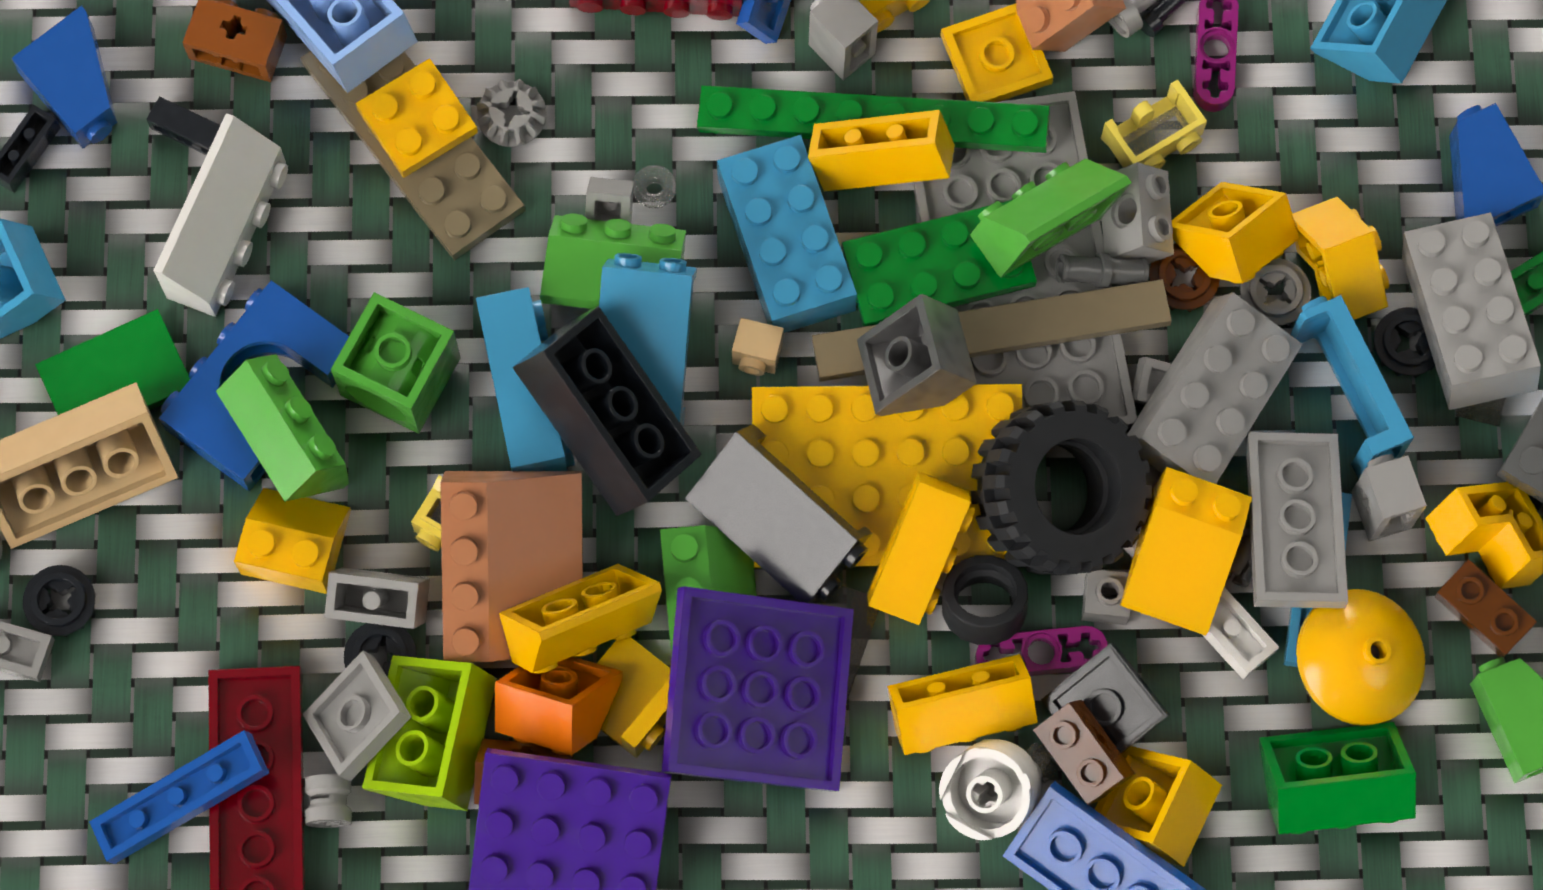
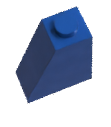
M80 6L13 56L12 60L22 78L83 149L90 143L95 144L105 139L112 131V126L117 123L94 27L87 12Z
M1494 103L1484 109L1480 105H1476L1459 114L1449 136L1456 220L1491 212L1495 226H1499L1537 208L1543 200V185L1497 104Z

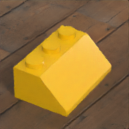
M615 564L499 612L512 663L531 673H546L555 669L558 666L557 662L571 656H586L595 652L597 645L609 640H622L635 635L636 629L652 622L662 592L660 582L625 566Z

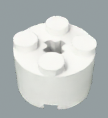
M984 739L970 746L949 763L941 777L939 794L947 819L960 833L977 840H992L1010 834L1028 819L1039 803L1042 790L1041 769L1024 749L1006 740ZM987 782L995 786L994 791L997 794L994 797H990L987 794L989 790Z

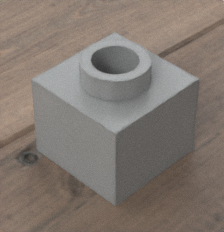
M590 177L586 192L585 217L602 221L624 219L631 223L634 181Z
M1108 570L1086 573L1081 621L1127 625L1131 609L1120 606L1129 573ZM1101 589H1115L1117 597L1111 600L1106 599L1102 596Z

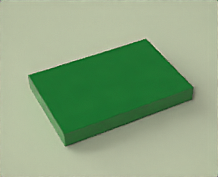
M158 309L35 364L58 415L135 382L150 411L163 405L165 400L174 391L180 392L190 380Z

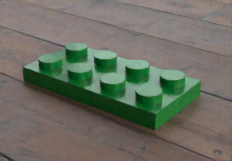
M1012 200L1001 202V204L1004 206ZM988 206L844 241L841 244L843 256L857 293V305L864 327L878 325L920 294L951 307H956L1036 287L1037 280L1031 260L1002 278L998 276L970 236L980 223L978 215Z

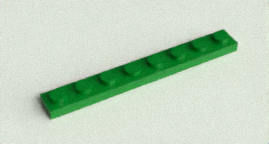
M702 85L697 128L702 133L785 138L801 135L802 139H811L813 126L818 123L940 110L955 144L954 148L1046 153L1050 107L1048 105Z

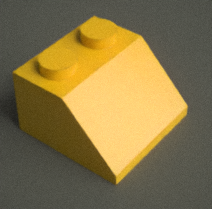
M1220 182L1171 220L1173 240L1209 277L1231 281L1235 284H1243L1253 279L1260 269L1272 260L1282 256L1284 250L1299 239L1286 193L1227 182Z
M263 488L245 519L234 563L241 575L327 594L329 572L335 570L351 508L307 497L285 502L278 491Z
M1131 746L1122 753V756L1133 769L1135 775L1098 801L1095 810L1168 863L1184 867L1220 792L1222 784L1191 760Z

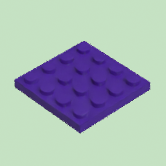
M686 586L679 587L677 589L662 772L829 792L839 791L854 609Z
M487 748L484 758L469 890H657L672 774Z

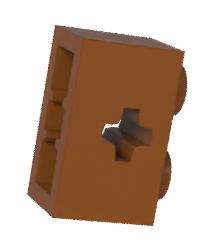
M198 0L182 43L190 60L271 82L287 39V33L283 20L269 10L256 8L254 11L238 7L232 0Z

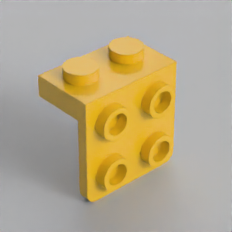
M629 637L616 640L597 662V664L623 671V680L601 727V731L637 759L644 749L651 751L665 734L663 726L666 724L671 668L633 638Z

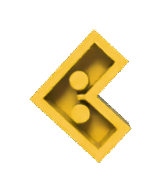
M1335 197L1292 213L1299 239L1295 242L1296 250L1314 269L1320 297L1325 296L1327 300L1341 295L1354 320L1388 307L1385 290L1389 288V279L1385 269L1379 263L1377 254L1378 251L1382 250L1381 240L1376 229L1373 226L1368 227L1361 220L1356 209H1350L1343 201Z
M1508 482L1458 487L1425 518L1446 556L1478 552L1487 567L1490 577L1501 589L1531 585L1543 574V521L1528 494Z

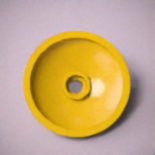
M1348 590V603L1345 608H1313L1301 626L1296 650L1298 670L1309 695L1329 715L1353 725H1375L1400 715L1416 698L1425 673L1424 647L1412 619L1393 600L1370 590ZM1372 645L1376 646L1379 651L1378 659L1371 654Z

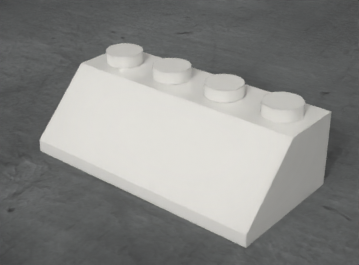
M226 113L153 270L167 299L216 317L221 305L226 306L229 303L235 289V281H232L239 266L244 267L247 264L253 248V243L250 240L256 227L262 228L266 223L271 207L270 203H268L274 188L280 189L288 172V165L286 164L281 147L233 115Z

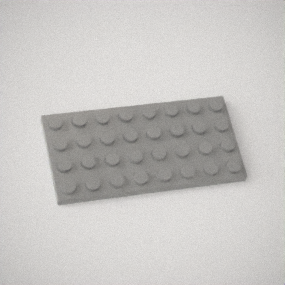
M1075 91L997 102L1048 105L1050 107L1047 152L1035 153L954 148L950 178L913 182L919 221L924 222L989 206L997 201L1013 200L1012 195L1027 183L1033 181L1038 186L1047 181L1045 176L1060 164L1067 162L1071 167L1085 158L1088 159ZM1100 220L1031 260L1037 280L1036 287L953 308L960 312L1104 289L1096 288L1093 283H1059L1055 274L1056 261L1060 254L1095 257L1097 253H1104ZM1121 334L970 358L977 384H1022V408L1057 401L1078 400L1084 401L1086 405L1097 404L1106 408L1109 412L1108 417L1118 416L1128 425V429L1133 426L1137 419Z

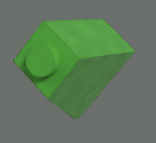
M1499 657L1478 667L1480 673L1472 680L1470 686L1514 783L1543 773V678L1521 658L1506 663L1504 657Z

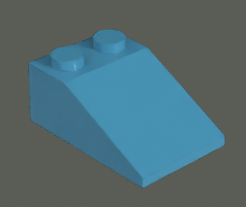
M0 218L1 339L34 324L66 300L33 227Z

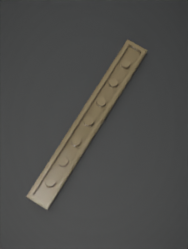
M1163 279L958 312L970 358L1170 326L1172 322ZM876 325L812 335L819 382L866 375L857 339Z

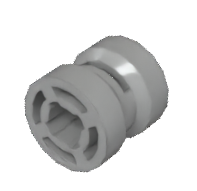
M320 774L306 777L305 792L310 797V806L305 810L306 826L337 828L351 825L352 810L347 806V796L351 793V781L338 776V774Z

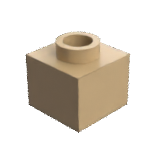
M740 318L732 348V364L739 365V370L751 375L762 376L765 372L775 374L784 342V328Z

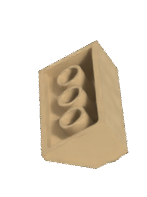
M136 382L0 440V529L11 549L178 478L153 417Z

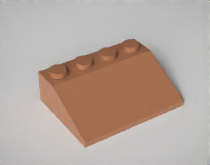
M582 471L444 472L440 482L443 660L456 662L511 660L499 612L583 578Z

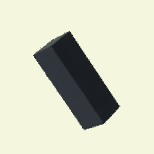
M160 96L146 119L150 129L204 155H207L220 127L219 124Z
M35 105L31 107L0 151L1 186L13 193L16 192L61 127L55 117Z

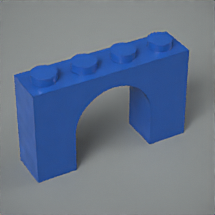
M272 280L263 290L258 288L253 292L245 304V313L236 324L231 322L222 330L217 339L218 346L208 358L204 356L195 363L189 373L190 380L180 392L174 391L169 395L161 407L162 415L159 417L167 432L248 491L254 487L266 471L216 390L245 360L275 354L294 360L333 388L336 382L331 368L349 338L347 334Z

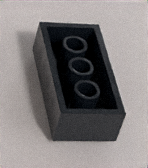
M599 306L567 322L512 367L616 516L649 502L702 455Z

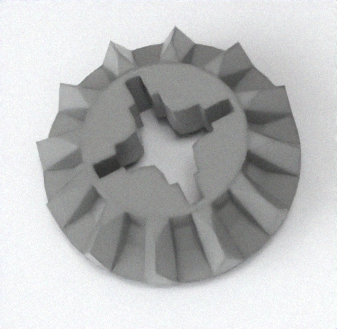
M501 79L497 85L490 89L486 88L483 97L477 103V121L481 131L490 141L501 146L517 147L529 143L540 134L546 122L545 101L536 87L525 84L521 79L509 82ZM515 98L518 111L524 114L514 115L512 121L509 122V126L506 127L505 114L498 109L508 108L510 102H513Z
M1281 258L1269 262L1256 273L1253 279L1241 284L1239 289L1241 298L1277 325L1286 324L1289 326L1297 320L1299 314L1303 312L1302 306L1311 299V286L1306 274L1293 262ZM1283 280L1286 281L1282 292V297L1286 301L1283 302L1276 299L1273 303L1270 302L1266 305L1268 291L1264 287L1268 286L1273 289L1277 284L1280 285Z

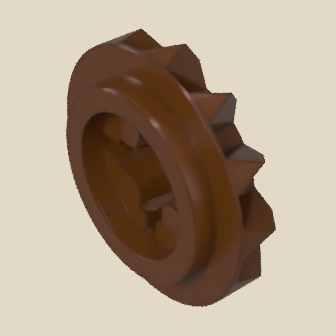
M1174 243V255L1151 263L1149 281L1163 279L1168 305L1171 310L1181 309L1191 312L1195 308L1208 304L1217 292L1220 279L1209 277L1177 243ZM1174 268L1176 270L1179 269L1182 273L1198 268L1191 279L1194 287H1188L1183 283L1172 288V284L1177 276Z

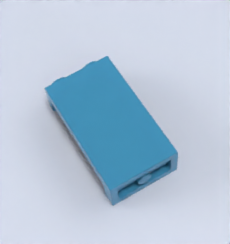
M615 254V259H608L602 266L599 307L676 418L684 426L686 407H683L693 283L696 278L697 268L686 267L687 261L677 258H661L659 264L642 262V256L636 254Z
M1339 295L1330 300H1327L1325 296H1321L1302 306L1303 312L1299 314L1298 319L1295 321L1290 335L1301 343L1312 338L1318 341L1367 437L1351 463L1359 479L1364 469L1368 467L1367 463L1372 459L1387 454H1393L1394 459L1402 457L1414 436L1342 296Z

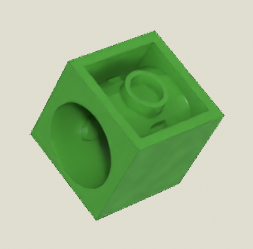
M374 292L334 362L331 372L340 396L419 434L461 356L453 330Z

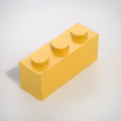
M932 110L814 124L808 159L825 192L950 178L955 144L941 111Z
M918 471L867 592L868 606L917 625L920 624L924 613L932 614L940 595V589L935 588L941 572L946 574L950 572L958 551L957 548L952 546L959 531L966 533L975 512V507L970 506L971 499L968 490Z
M1020 654L887 686L895 731L904 755L926 753L937 747L958 742H971L982 736L1003 731H1016L1023 726L1038 723L1031 677Z

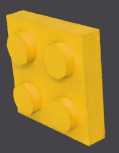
M1016 3L941 29V39L967 101L1001 102L1053 83L1054 77L1043 50H1032L1017 14Z
M430 58L355 103L358 112L403 178L478 133L477 126Z

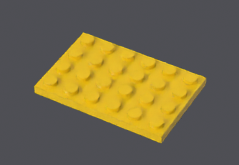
M975 384L945 406L885 416L875 414L869 386L752 387V424L766 435L761 445L853 528L860 530L866 526L872 532L864 543L868 551L854 567L879 566L918 471L968 490L971 499L970 491L977 490V479L971 478L973 464L982 462L983 457L978 454V450L983 440L995 439L991 434V430L1000 421L1009 420L1011 413L1022 409V384ZM971 502L970 506L975 507V512L966 533L959 531L952 546L958 549L953 565L975 555H994L1005 559L1004 555L1007 551L995 552L987 542V538L991 536L989 530H980L975 519L976 516L981 515L979 504H972ZM754 561V568H761V567Z

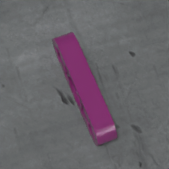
M1200 0L1197 9L1193 96L1198 106L1209 112L1225 109L1231 102L1235 90L1238 0ZM1215 1L1221 2V7L1224 9L1220 27H1213L1214 10L1211 8ZM1210 40H1220L1227 46L1228 54L1221 59L1211 58L1205 53L1204 45ZM1212 71H1220L1217 86L1218 89L1223 91H1220L1218 98L1210 97V90L1206 89L1209 86Z
M1092 626L1018 632L1010 639L994 645H978L975 654V665L990 661L984 660V656L989 655L991 647H998L999 653L1003 655L1014 654V644L1021 643L1020 655L1030 676L1075 672L1090 659H1084L1081 651H1073L1067 654L1068 662H1061L1062 645L1059 639H1066L1065 648H1074L1079 646L1081 638H1088L1090 645H1097L1098 649L1093 651L1091 658L1107 646V640L1100 630ZM1037 641L1048 643L1054 651V658L1047 664L1034 663L1028 655V648L1032 643Z

